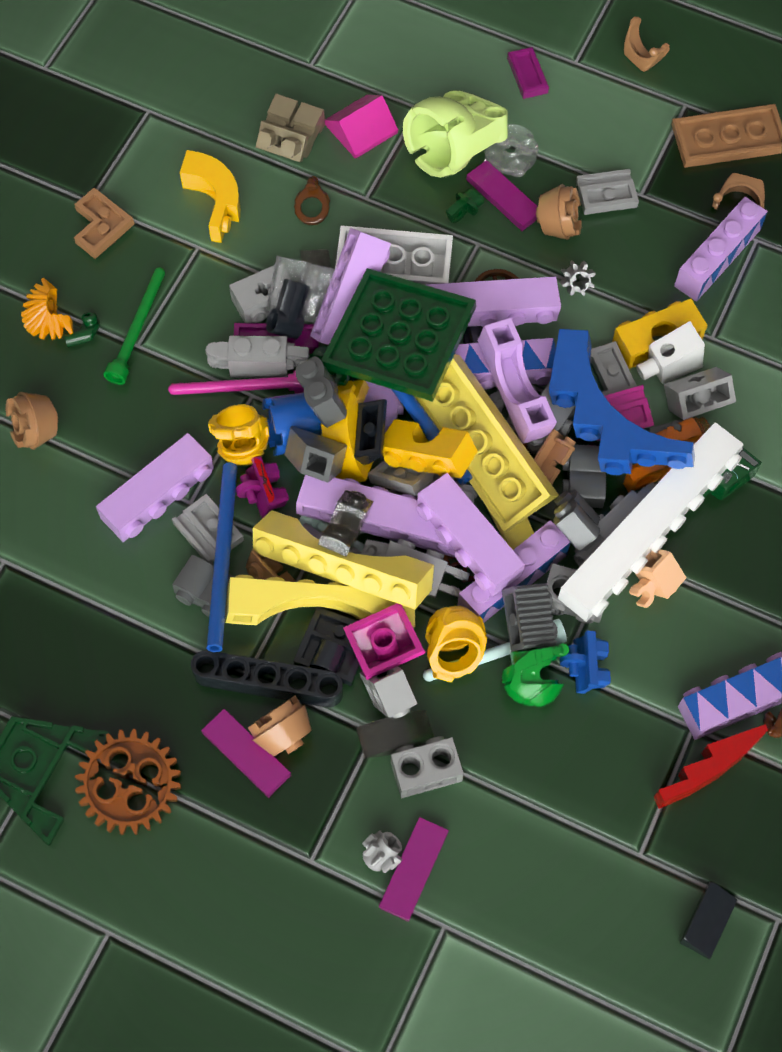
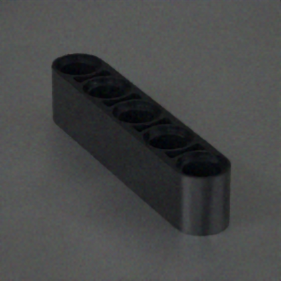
M208 650L197 652L191 660V669L195 680L205 687L281 700H288L296 696L300 703L322 707H334L343 698L341 677L332 671ZM204 664H212L214 666L213 670L209 673L199 672V668ZM235 669L245 671L244 675L238 679H233L229 676L230 672ZM265 674H271L276 677L269 684L259 681ZM296 679L306 682V685L301 689H294L290 686ZM331 684L337 688V691L327 695L321 692V688Z

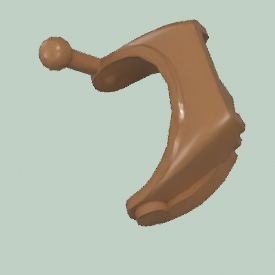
M635 16L630 21L625 38L624 55L641 71L645 72L666 56L670 50V45L665 43L661 48L653 47L648 52L643 46L639 35L641 18Z
M732 173L725 181L720 193H716L713 196L712 207L715 210L720 205L723 196L730 192L748 194L756 201L757 205L764 209L765 188L763 181L746 175Z

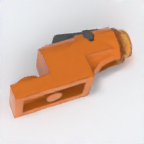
M691 417L651 427L649 432L669 439L693 442L695 444L710 428V425L704 417ZM636 463L632 465L631 474H626L623 484L629 493L631 490L635 491L649 483L661 480L672 468L666 465L644 467Z

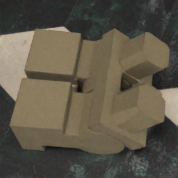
M275 94L267 111L268 116L266 120L261 121L256 148L302 162L303 158L309 156L318 133H321L325 127L324 109L303 102L298 107L297 100Z

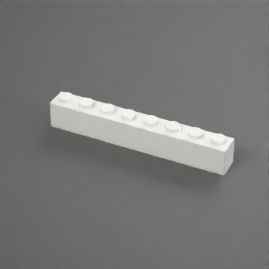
M715 422L694 444V467L672 468L560 589L558 599L586 622L593 614L598 617L608 606L609 602L606 600L612 593L619 595L629 582L626 578L632 572L638 574L646 565L648 559L645 557L651 551L657 553L667 541L665 537L670 530L676 532L686 520L684 515L688 510L691 509L694 512L704 501L705 497L703 494L708 489L714 491L724 478L721 474L726 469L732 471L742 459L739 453L743 443Z

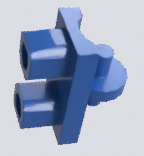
M587 630L584 636L573 640L574 645H568L569 653L559 658L560 666L569 668V676L575 677L576 693L585 694L592 689L604 688L611 683L610 671L605 668H598L597 660H604L608 657L609 643L608 641L596 638V631Z

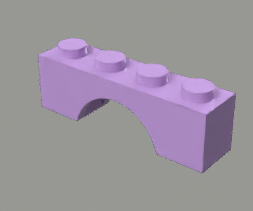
M512 318L485 325L477 341L522 444L548 436L557 421L546 396L539 395L528 379L522 357V341Z

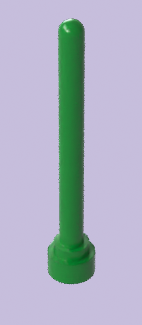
M157 267L154 270L116 359L108 363L104 371V377L111 383L123 385L129 375L127 362L165 276V270L162 267Z

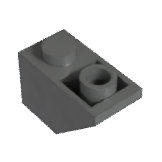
M292 426L290 427L285 456L300 473L328 483L341 473L347 445Z

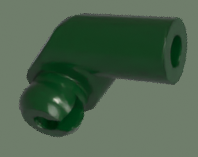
M84 313L82 316L83 324L80 329L73 331L71 335L69 333L64 334L68 348L93 340L100 328V320L97 319L96 313Z

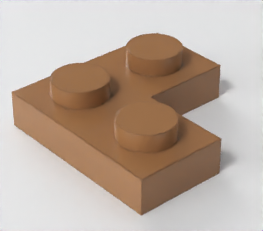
M96 188L90 190L74 204L76 211L91 222L74 237L75 243L94 259L134 225V220L129 214Z

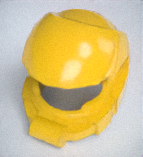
M245 404L229 406L217 415H213L209 420L210 433L216 439H220L217 444V452L227 462L240 466L252 464L251 460L253 457L263 456L269 440V425L267 417L259 415L254 407Z
M463 606L444 607L438 609L430 617L426 627L425 639L429 644L427 658L433 671V678L452 682L454 678H460L467 673L471 674L483 659L487 643L482 617L477 616L470 609ZM469 645L468 652L460 657L459 661L447 662L438 656L439 651L450 652Z

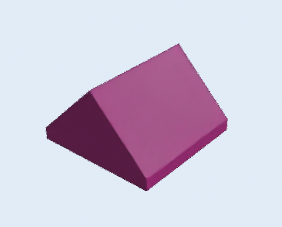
M365 95L325 119L327 128L355 159L398 133V128L383 95Z
M398 603L343 627L367 680L425 654L403 606Z

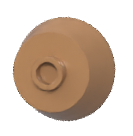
M561 184L540 195L539 204L536 208V217L545 235L569 240L572 236L580 235L582 220H578V206H581L577 188H573V186L565 187L564 184Z
M19 392L14 398L7 399L6 417L11 416L14 431H11L10 434L18 448L26 447L34 450L56 436L58 414L48 396Z
M296 696L288 699L284 704L273 709L248 727L254 737L252 741L273 757L284 750L290 754L304 744L301 738L312 731L305 704L301 705Z

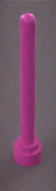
M294 370L293 373L288 374V377L173 383L169 385L168 391L172 395L289 388V391H295L296 394L303 393L304 388L297 380L296 370Z

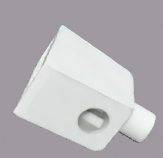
M691 321L651 343L649 345V359L637 364V371L642 380L657 375L662 384L668 383L703 367L705 344Z

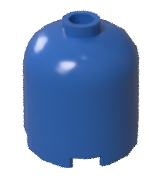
M304 392L263 399L262 409H268L269 417L268 444L270 448L275 447V450H273L274 456L285 454L290 427L292 426L322 436L321 422L307 404Z

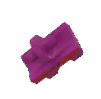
M261 456L252 458L253 465L246 470V474L240 477L242 483L236 487V494L239 498H247L249 504L256 503L261 518H264L271 510L285 506L289 496L286 488H272L271 483L277 482L280 477L277 463H263Z

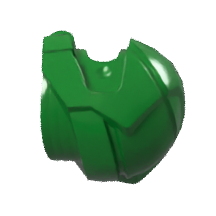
M562 643L555 647L510 652V666L502 671V683L505 685L504 689L508 696L515 702L526 706L544 707L553 702L561 693L565 684H559V680L541 679L540 670L548 667L557 657L566 656L569 653V647Z

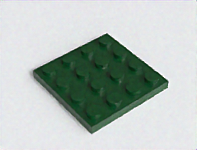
M367 268L321 361L326 369L433 402L476 309V300Z

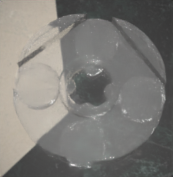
M508 124V138L503 142L495 143L484 149L485 161H489L502 174L521 177L535 164L538 155V143L533 139L534 135L527 128L516 124ZM513 146L515 147V152H507L504 148L509 149Z

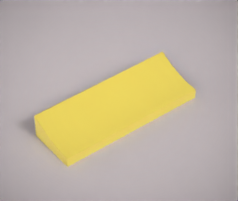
M455 354L433 402L416 396L415 398L439 431H441L442 427L468 431L478 451L467 468L473 476L469 482L502 530L508 532L534 512L556 499L559 494L462 357Z

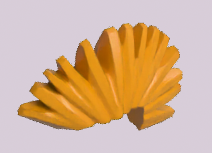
M42 278L43 286L36 283L34 287L37 290L30 289L32 294H27L26 296L31 301L23 303V307L28 308L21 312V316L24 317L22 319V322L25 323L23 325L24 328H27L28 333L33 336L39 334L40 339H45L49 332L52 340L56 339V335L60 339L63 336L64 327L70 335L73 334L71 317L62 314L57 315V288L45 278Z

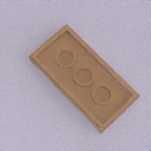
M776 104L672 119L671 126L684 168L782 153V122Z

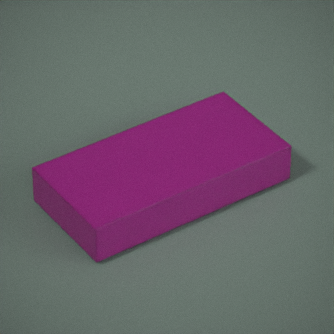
M533 47L508 52L507 59L522 98L526 99L547 94L549 86Z

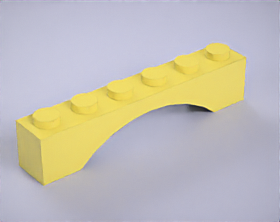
M273 510L253 527V550L258 555L415 610L432 591L433 564L406 555L393 557L369 556L340 550L311 535L297 518Z
M237 575L236 577H230L228 583L225 623L258 625L270 616L298 607L336 609L361 620L396 603L338 582L315 584L313 580L308 579L289 582L280 577H270L262 580L254 579L250 575ZM402 605L414 629L415 609Z

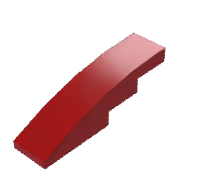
M766 724L708 744L702 752L704 760L684 766L678 774L680 782L657 791L654 799L658 809L688 797L718 779L737 764L768 731Z

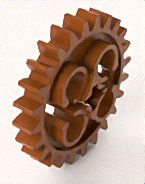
M133 729L130 737L127 738L124 732L119 730L118 739L116 740L108 733L106 734L107 744L103 745L101 742L95 741L98 749L96 753L89 750L85 751L90 759L89 763L79 762V766L85 770V773L77 774L75 778L83 782L84 785L77 787L75 791L77 794L86 795L79 801L80 806L90 805V808L85 813L86 816L89 818L97 814L95 824L98 827L107 821V831L110 833L116 825L119 826L121 835L125 834L127 827H131L134 834L137 835L139 825L141 824L149 831L151 830L150 820L154 819L161 824L162 819L159 813L161 811L169 814L172 812L167 802L178 801V798L171 791L181 789V784L174 782L172 779L179 777L181 773L180 770L170 769L177 763V759H166L171 751L170 748L165 747L159 750L161 739L157 738L150 743L149 732H145L142 738L139 739L136 729ZM118 754L126 755L128 763L121 769L114 768V775L123 779H128L130 775H133L134 781L144 786H147L148 783L141 777L142 769L147 765L156 766L158 774L152 779L153 785L159 787L160 785L167 784L162 787V790L158 791L160 804L157 805L155 799L153 800L152 796L148 794L145 795L146 804L144 808L137 811L130 809V799L135 795H143V789L134 785H129L127 789H124V785L120 780L111 777L109 781L116 787L114 796L107 800L100 798L99 790L106 784L102 777L90 780L99 772L98 759L101 760V763L105 765L107 770L112 769L111 760L114 756Z

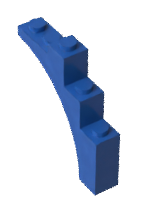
M559 329L549 385L551 401L553 405L563 408L576 406L573 420L576 438L586 441L601 439L598 453L601 472H606L610 475L631 474L633 463L644 467L666 465L674 469L694 467L695 452L693 442L669 439L648 432L627 420L611 406L598 388L592 374V345L589 331Z

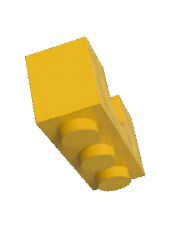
M692 299L683 302L676 301L666 309L658 312H648L642 318L633 322L625 321L615 328L612 342L616 341L628 368L631 369L649 359V345L655 342L653 337L665 336L691 321L697 333L703 339L708 325Z
M394 419L384 434V461L395 468L403 467L417 472L434 473L439 476L448 473L451 477L461 479L478 452L468 431L442 427L439 434L428 442L419 423Z

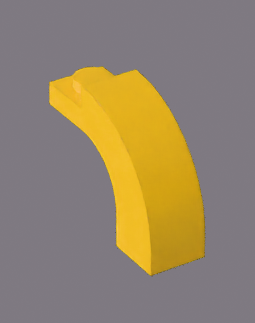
M187 150L180 170L182 187L206 193L214 199L215 205L208 225L211 241L222 243L224 234L230 231L231 221H240L241 208L237 182L231 171L216 158L204 153Z
M364 380L348 381L345 386H338V395L345 403L347 409L346 418L328 428L321 423L323 437L347 445L342 471L335 477L342 480L350 478L358 482L366 481L373 464L371 462L368 465H363L354 458L359 403L364 402L369 390V386Z

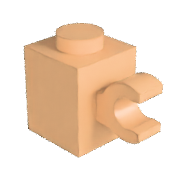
M662 549L657 553L651 551L645 557L648 559V562L636 574L640 581L634 584L629 591L631 595L637 597L642 594L641 598L636 602L638 606L649 607L654 600V595L668 599L686 579L679 564L669 551Z

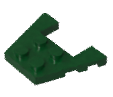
M11 716L0 735V797L45 844L50 846L64 822V818L37 805V799L68 746L86 754V750L96 753L98 749L95 741L97 740L103 745L107 744L106 734L109 733L111 735V732L100 729L99 731L84 729V727L73 725L71 727L53 724L52 722Z

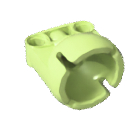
M449 91L443 97H429L415 104L405 116L403 122L405 145L410 154L420 149L426 150L425 154L415 160L420 169L430 176L448 177L465 168L474 155L508 138V111L491 101L463 91Z

